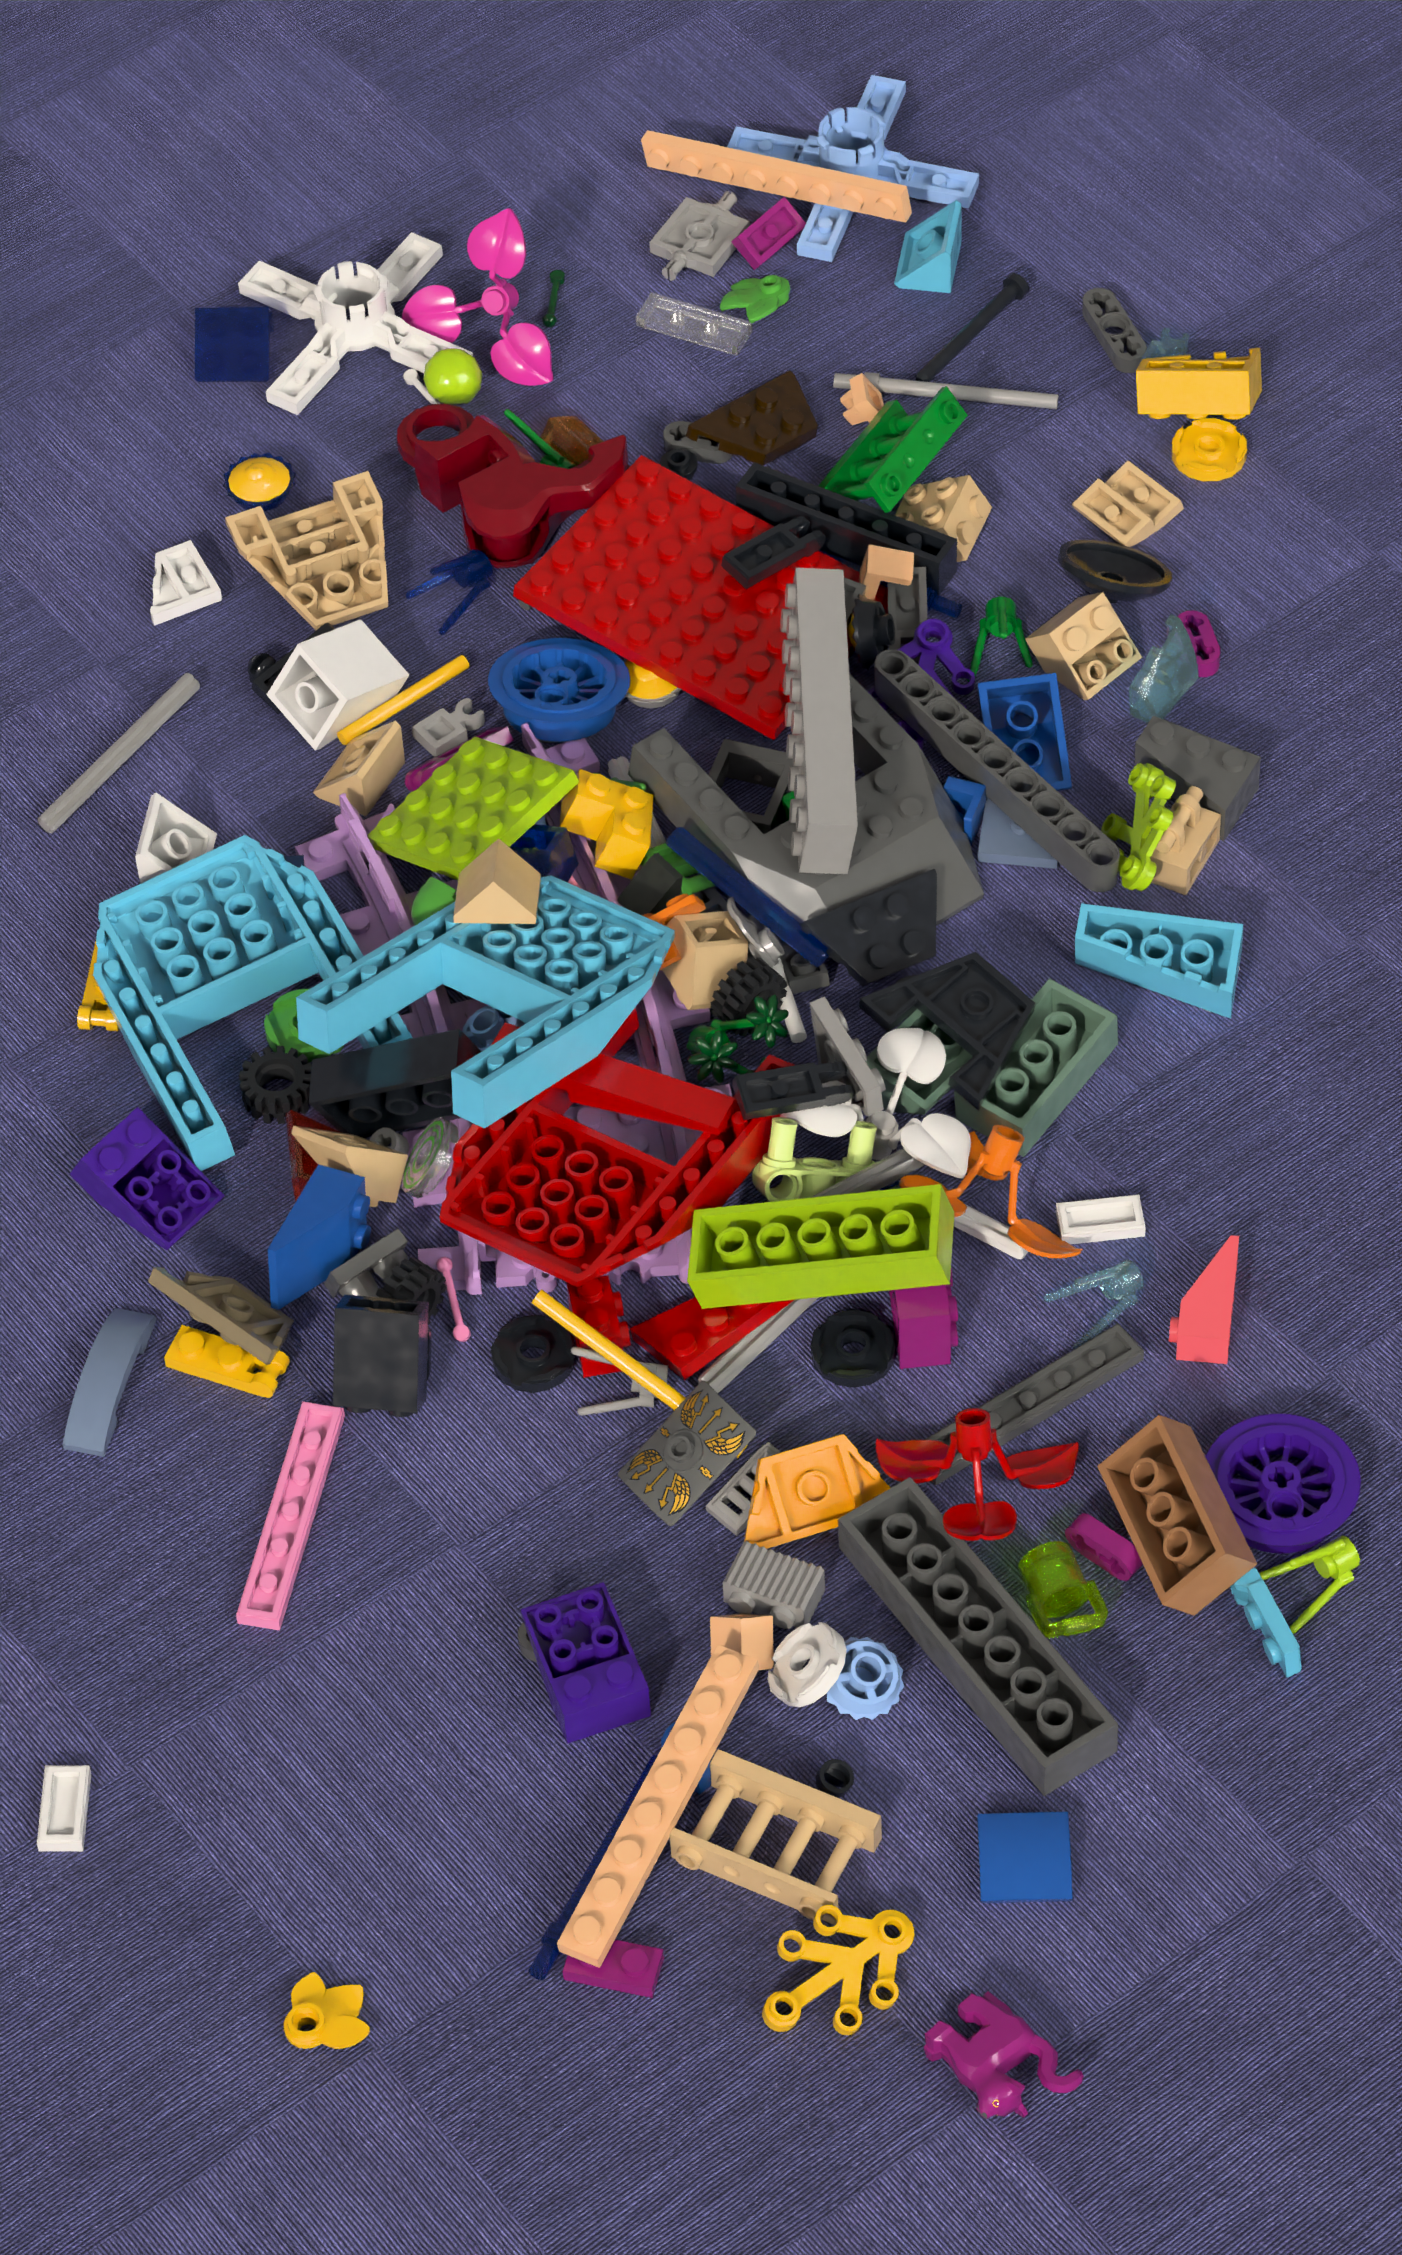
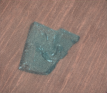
M1172 614L1165 622L1167 626V639L1161 649L1154 646L1151 647L1143 667L1129 687L1130 715L1146 723H1149L1153 716L1164 719L1199 678L1197 659L1190 637L1181 619Z

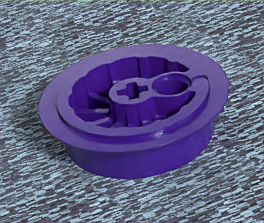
M1265 1414L1243 1420L1224 1431L1214 1441L1205 1456L1248 1546L1260 1551L1287 1554L1303 1551L1317 1545L1347 1520L1359 1498L1361 1477L1358 1463L1351 1449L1331 1429L1302 1416ZM1268 1455H1282V1461L1271 1462ZM1296 1457L1303 1461L1296 1467L1289 1462V1458ZM1257 1459L1263 1471H1259L1248 1462ZM1312 1468H1317L1321 1472L1303 1478ZM1238 1473L1247 1480L1234 1479L1232 1477ZM1323 1487H1330L1331 1489L1330 1492L1316 1490ZM1234 1494L1243 1495V1497L1235 1499ZM1313 1506H1318V1507H1320V1509L1317 1510V1509L1314 1508ZM1278 1515H1288V1516H1290V1517H1289V1518H1282V1517H1279Z

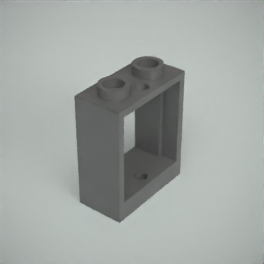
M724 739L709 772V776L720 788H722L726 777L775 788L764 816L745 811L742 812L763 834L783 824L782 799L784 795L792 792L788 790L789 767H794L793 759H787L786 752Z

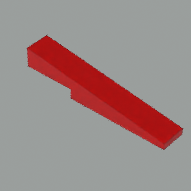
M505 1022L491 1045L520 1027ZM599 1054L588 1063L550 1086L566 1090L570 1102L716 1135L721 1134L737 1106L734 1097L603 1054Z

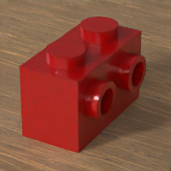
M608 1275L600 1276L580 1287L566 1282L571 1312L622 1350L623 1347L631 1346L627 1321L619 1322L618 1317L624 1316L620 1291L612 1292ZM575 1336L577 1347L593 1350ZM579 1356L583 1378L621 1372L614 1365Z

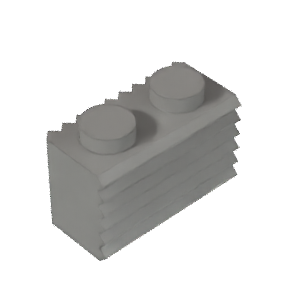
M748 1541L743 1542L723 1581L724 1602L728 1603L734 1611L740 1614H751L754 1612L759 1615H772L773 1624L783 1629H790L792 1626L798 1628L801 1625L810 1623L811 1617L814 1615L815 1609H817L818 1603L825 1592V1570L821 1566L816 1567L813 1563L808 1564L804 1560L799 1561L797 1558H791L789 1555L784 1556L780 1552L775 1553L772 1549L767 1550L764 1546L759 1547L756 1543L751 1544Z

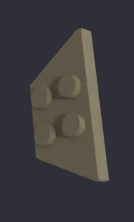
M153 1267L148 1283L189 1310V1315L193 1319L209 1324L220 1332V1337L233 1345H239L266 1365L271 1364L288 1337L294 1323L293 1319L280 1310L271 1308V1304L233 1278L207 1276L202 1273L187 1271L184 1279L178 1280L170 1275L165 1268Z

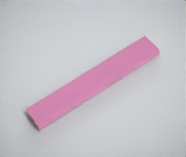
M302 1401L236 1614L238 1624L274 1630L281 1629L345 1419L344 1408Z

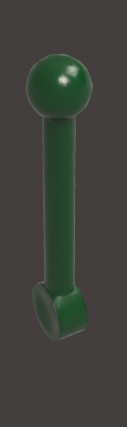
M554 270L550 273L552 290L547 314L542 318L543 325L548 328L555 326L557 322L554 313L559 286L565 281L564 272L561 270Z

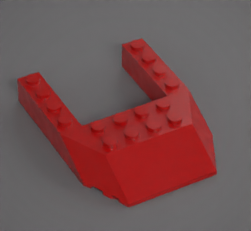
M636 1007L600 1054L613 1058L639 1028ZM769 1054L755 1072L795 1065ZM549 1087L485 1129L472 1124L458 1140L453 1151L454 1163L451 1176H448L445 1188L447 1195L446 1199L442 1202L439 1216L440 1223L576 1287H580L691 1229L694 1210L722 1207L760 1162L763 1155L768 1152L772 1118L780 1117L781 1114L743 1120L737 1102V1106L721 1134L716 1135L703 1132L679 1162L673 1166L563 1116L573 1102H570L566 1090Z

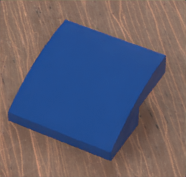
M1068 1812L977 1814L981 1903L1072 1901Z

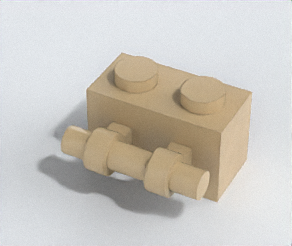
M1196 786L1189 787L1186 794H1182L1176 799L1170 809L1173 812V820L1168 829L1164 831L1150 857L1151 861L1156 863V873L1151 883L1183 895H1187L1220 841L1221 814L1200 807L1199 802L1203 797V792Z

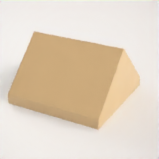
M395 720L351 740L313 793L319 799L340 806L339 795L346 793L348 801L357 809L359 814L367 816L405 764L401 726Z
M497 839L459 873L453 915L454 923L536 924L541 874L504 842Z

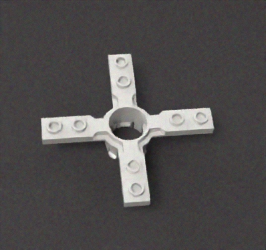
M411 232L377 270L368 264L356 262L357 276H354L352 261H344L337 264L339 279H336L333 266L323 273L318 286L258 261L238 283L239 293L299 320L312 318L315 320V328L317 330L308 346L266 390L267 402L298 415L340 369L339 360L348 351H363L376 346L388 351L392 360L422 373L425 371V364L431 357L443 349H461L473 357L471 351L410 326L403 319L395 315V310L391 305L392 302L402 301L443 256L442 245ZM348 308L350 313V320H347L346 317V309ZM365 308L368 309V316H366V317H365Z

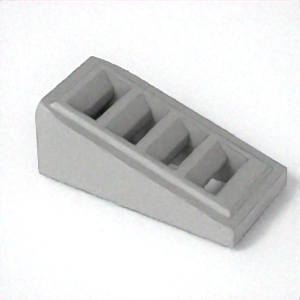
M769 1442L755 1452L706 1505V1511L736 1536L747 1527L751 1502L741 1492L744 1490L752 1496L758 1459L780 1453ZM730 1501L743 1510L740 1515L727 1506Z

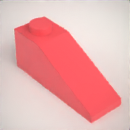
M1231 1235L1182 1298L1179 1317H1171L1169 1342L1177 1343L1176 1360L1217 1364L1228 1363L1239 1236Z

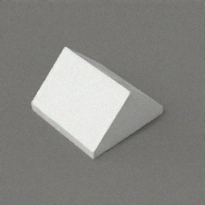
M158 793L151 795L135 855L140 884L213 850L217 836L216 832Z

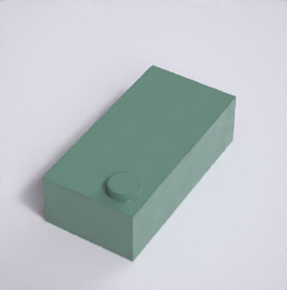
M1050 978L1031 999L1035 1002L1034 1012L979 1111L954 1090L955 1113L958 1121L989 1137L994 1125H1004L1018 1131L1024 1137V1142L1018 1153L1022 1157L1029 1152L1118 1045V1016Z

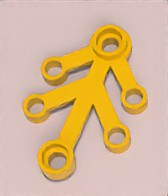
M824 1905L818 1909L813 1919L814 1928L819 1934L831 1936L839 1932L866 1939L854 1948L806 1940L803 1934L795 1930L783 1933L777 1944V1952L782 1959L789 1962L804 1959L830 1965L790 1993L787 1991H777L768 1997L762 2009V2017L765 2024L774 2031L785 2032L792 2029L801 2015V2008L843 1979L840 2004L833 2016V2026L842 2035L854 2034L859 2029L863 2019L862 2013L858 2008L863 1967L867 1961L879 1954L877 1981H875L869 1991V2000L874 2007L885 2010L892 2007L898 1998L899 1990L894 1982L897 1957L899 1954L907 1951L913 1942L914 1927L910 1919L899 1911L885 1910L878 1913L871 1920L843 1915L837 1907ZM823 1914L833 1916L836 1925L833 1927L824 1926L821 1923L820 1916ZM887 1925L895 1926L899 1930L900 1936L897 1938L888 1937L884 1932V1927ZM788 1939L795 1940L799 1944L800 1950L794 1953L787 1951L784 1947V1941ZM880 1987L887 1988L892 1998L887 2001L879 1999L876 1989ZM778 2002L787 2003L791 2008V2013L788 2015L779 2014L776 2011L775 2004ZM843 2013L851 2014L855 2019V2025H843L840 2021V2015Z

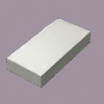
M1139 1194L1056 1203L1060 1238L1069 1244L1145 1237L1146 1227Z
M45 1765L37 1835L38 1851L84 1852L91 1783L90 1765Z

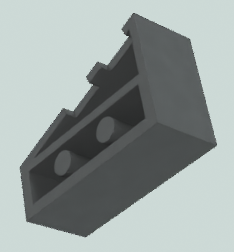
M1153 716L1135 742V766L1139 763L1143 765L1150 763L1161 769L1164 775L1175 780V790L1168 800L1173 798L1176 800L1180 795L1186 794L1191 786L1200 788L1203 792V797L1199 802L1200 807L1221 814L1220 840L1224 842L1259 789L1261 757Z

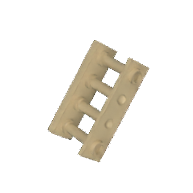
M718 1749L710 1762L711 1786L717 1790L692 1834L673 1827L669 1834L671 1857L687 1869H701L797 1909L810 1920L814 1919L818 1909L824 1905H833L838 1908V1895L832 1893V1890L855 1849L863 1848L873 1853L877 1849L882 1839L881 1815ZM739 1797L756 1804L757 1808L733 1851H730L708 1841L732 1799ZM780 1814L797 1821L798 1824L774 1868H771L749 1858L773 1815ZM822 1831L838 1838L839 1841L815 1885L790 1876L813 1833ZM829 1914L820 1916V1920L833 1925L836 1924L833 1916Z

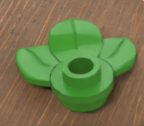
M769 275L762 279L750 278L741 280L731 286L732 291L724 295L720 303V309L725 311L734 308H746L749 322L758 321L770 315L788 301L791 289L789 281L777 275Z

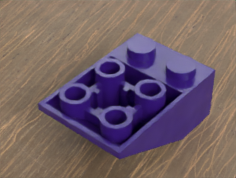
M138 1107L84 1155L70 1172V1176L99 1205L165 1250L173 1246L225 1197Z
M604 1582L520 1609L553 1711L567 1744L651 1716L649 1687Z

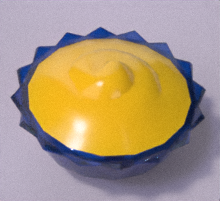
M253 453L249 457H240L237 463L229 465V471L223 475L225 482L222 486L227 490V496L233 498L243 509L249 510L261 506L265 512L275 509L285 501L290 490L295 485L294 478L296 473L292 471L291 463L284 462L282 456L273 457L270 453L263 455Z

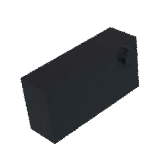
M460 1029L313 1059L309 1104L340 1133L353 1134L362 1138L371 1137L377 1130L382 1128H390L396 1132L430 1125L436 1121L445 1122L459 1119L461 1117L453 1114L451 1070L482 1051Z

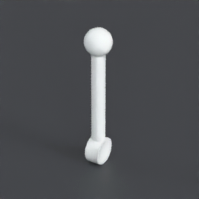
M409 369L404 373L403 377L406 384L414 385L431 404H441L428 393L427 388L420 382V377L415 369Z

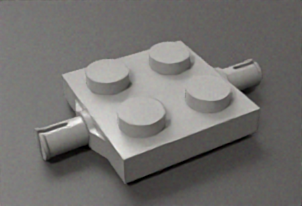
M725 191L716 204L701 203L686 197L649 242L650 253L670 260L662 269V275L666 279L670 277V281H673L685 267L714 277L736 250L731 241L750 226V221L735 216L729 211L738 200L733 192L730 194L729 191Z

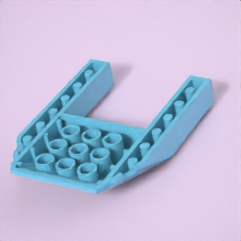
M243 835L99 903L98 919L100 927L97 930L96 936L98 950L97 962L94 963V979L135 1061L190 1160L200 1171L235 1156L224 1123L177 1039L318 972L324 981L364 957L315 873L303 865L299 868L284 859V855L273 849L261 847L258 841L247 835ZM397 1012L367 1032L359 1035L357 1039L363 1049L413 1039Z
M552 875L541 877L536 924L454 923L455 902L297 996L298 1038L330 1054L442 984L515 1017L526 1024L451 1070L453 1114L485 1129L600 1054L653 985L675 938V930Z

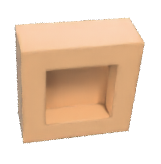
M861 373L849 379L851 390L840 398L841 403L848 409L843 412V416L851 425L866 421L870 423L884 406L882 393Z

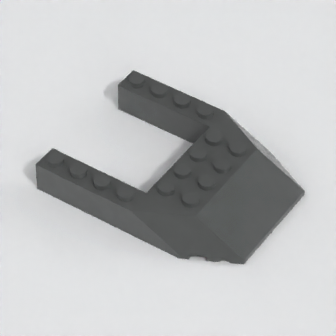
M786 664L785 671H789L788 664ZM850 673L854 763L865 776L855 781L858 827L848 874L799 873L798 856L791 855L792 832H797L796 823H790V820L763 834L665 728L632 746L628 771L631 779L634 782L646 785L644 792L654 795L653 802L777 936L788 941H792L795 938L814 946L813 952L831 958L825 952L828 948L812 933L806 935L801 930L800 923L932 869H935L937 873L936 926L981 900L984 896L969 839L964 833V822L919 745Z

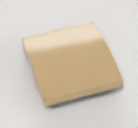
M1127 461L1105 483L1098 478L1072 503L1075 510L1119 544L1127 547H1132L1164 527L1184 509L1180 499L1130 461Z

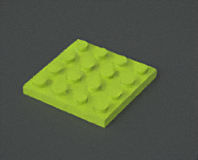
M474 736L471 740L465 742L459 751L444 765L435 769L432 776L417 790L409 793L404 802L391 814L382 818L377 826L368 834V839L377 851L458 880L459 873L497 839H500L508 847L514 844L579 783V780L572 769Z

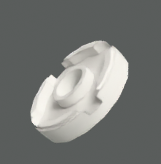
M818 1622L819 1625L815 1626L807 1623L799 1626L788 1634L775 1650L772 1660L776 1664L773 1672L768 1671L767 1680L770 1691L788 1706L803 1707L816 1702L830 1690L839 1678L845 1664L847 1649L844 1638L826 1623ZM810 1659V1661H809V1663L806 1665V1667L803 1668V1666H804V1664L806 1663V1661Z

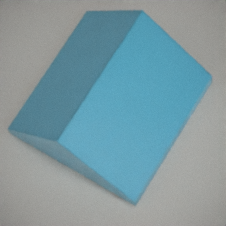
M955 200L905 233L894 281L898 288L951 293L962 242V206L960 202Z

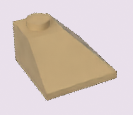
M293 1125L291 1134L317 1164L365 1177L366 1196L370 1197V1207H377L379 1201L396 1203L408 1157L407 1154L357 1135Z

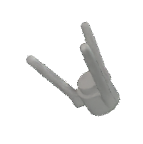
M580 1347L571 1348L573 1355L613 1365L594 1350ZM639 1362L667 1383L668 1365ZM632 1379L631 1392H640L639 1397L580 1407L577 1413L580 1416L638 1406L654 1408V1399L657 1397Z

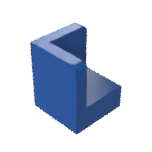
M948 776L943 789L962 818L964 833L968 836L970 846H972L983 821L986 786Z

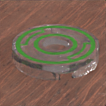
M443 1117L436 1118L419 1136L409 1154L402 1177V1189L405 1193L419 1199L423 1197V1193L428 1194L432 1192L439 1184L452 1161L451 1157L453 1154L448 1152L450 1142L456 1144L459 1139L458 1127L454 1123Z

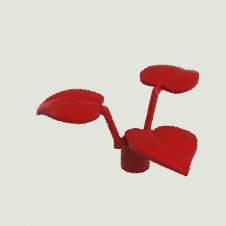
M969 1408L957 1413L955 1416L956 1432L950 1433V1446L935 1440L891 1442L876 1439V1454L879 1465L889 1477L899 1482L909 1477L915 1483H924L936 1479L939 1476L940 1469H949L952 1466L957 1450L962 1454L963 1459L972 1462L976 1504L964 1503L955 1505L947 1510L943 1516L944 1530L952 1537L967 1541L1003 1539L1010 1535L1017 1525L1016 1511L1008 1502L993 1501L984 1503L981 1461L988 1457V1452L993 1449L1007 1479L1013 1480L1018 1478L1019 1484L1029 1489L1054 1488L1068 1482L1074 1474L1079 1453V1443L1075 1442L1024 1451L1006 1458L997 1440L996 1429H991L990 1414L979 1408Z

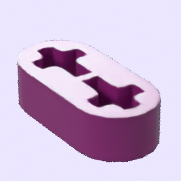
M1195 610L1179 614L1175 620L1174 637L1185 668L1190 674L1197 677L1214 675L1220 667L1221 652L1209 619L1205 614ZM1190 628L1198 632V636L1193 637ZM1201 651L1205 660L1197 656V652Z
M1080 1514L1065 1530L1068 1542L1076 1551L1119 1580H1129L1143 1566L1135 1546L1130 1541L1089 1514Z

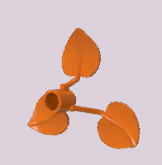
M994 1125L985 1146H983L975 1131L970 1132L971 1148L967 1175L955 1189L948 1190L942 1185L955 1212L954 1217L961 1216L966 1212L967 1206L957 1198L962 1195L976 1175L989 1180L999 1181L1005 1179L1010 1171L1007 1221L1011 1226L1007 1231L1008 1236L1025 1250L1042 1257L1067 1258L1081 1254L1082 1249L1062 1241L1061 1238L1042 1225L1028 1219H1018L1016 1215L1018 1173L1022 1166V1163L1017 1161L1016 1158L1024 1142V1137L1010 1127ZM906 1175L901 1178L899 1187L908 1188L941 1183L922 1175Z

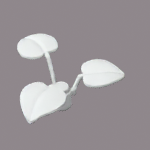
M900 1028L887 1032L878 1043L877 1057L885 1069L900 1074L886 1111H879L870 1115L866 1122L877 1126L872 1159L882 1160L888 1157L892 1149H896L898 1142L901 1141L904 1150L916 1160L942 1173L964 1179L968 1168L971 1139L967 1128L960 1121L944 1114L934 1113L927 1115L922 1122L917 1118H912L898 1131V1123L893 1116L907 1076L918 1083L929 1084L941 1075L946 1062V1053L941 1040L933 1033L924 1031L921 1028ZM835 1080L833 1082L829 1081L828 1083H822V1087L824 1088L836 1085L841 1086L842 1084H846ZM852 1099L849 1102L828 1107L823 1105V1107L780 1115V1117L795 1120L800 1126L811 1132L829 1137L846 1135L854 1128L856 1121H864L861 1107L857 1104H851Z

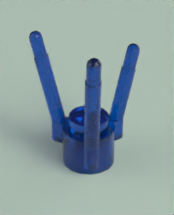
M473 549L461 557L431 568L430 573L432 575L445 573L406 593V598L412 599L452 578L463 588L467 586L473 587L439 628L438 632L440 635H444L476 597L490 587L487 578L492 575L493 567L488 557L480 550Z

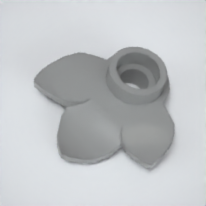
M733 896L729 898L727 902L728 913L749 940L748 947L755 959L756 957L761 958L771 967L778 964V958L783 956L785 952L776 935L768 927H764L756 912H753L746 918L736 907Z

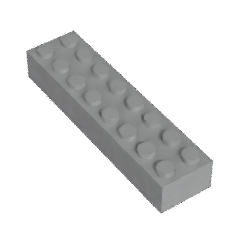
M796 568L793 584H786L785 607H788V609L781 610L780 619L781 632L786 633L788 639L783 640L782 663L788 664L789 670L784 673L783 692L784 695L790 696L791 702L786 703L785 726L791 727L792 735L788 734L786 755L787 759H793L794 766L789 767L788 790L794 791L795 799L790 801L789 818L790 823H796L797 831L792 832L791 855L798 856L799 873L848 874L858 822L844 572L841 569Z

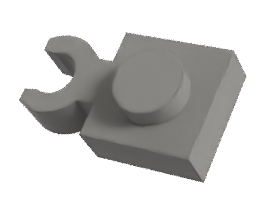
M470 698L463 699L457 703L455 711L449 714L444 708H441L412 726L413 738L431 755L436 757L467 741V730L472 731L482 727L485 723L484 711L479 710L475 714L468 715L473 711L472 700Z

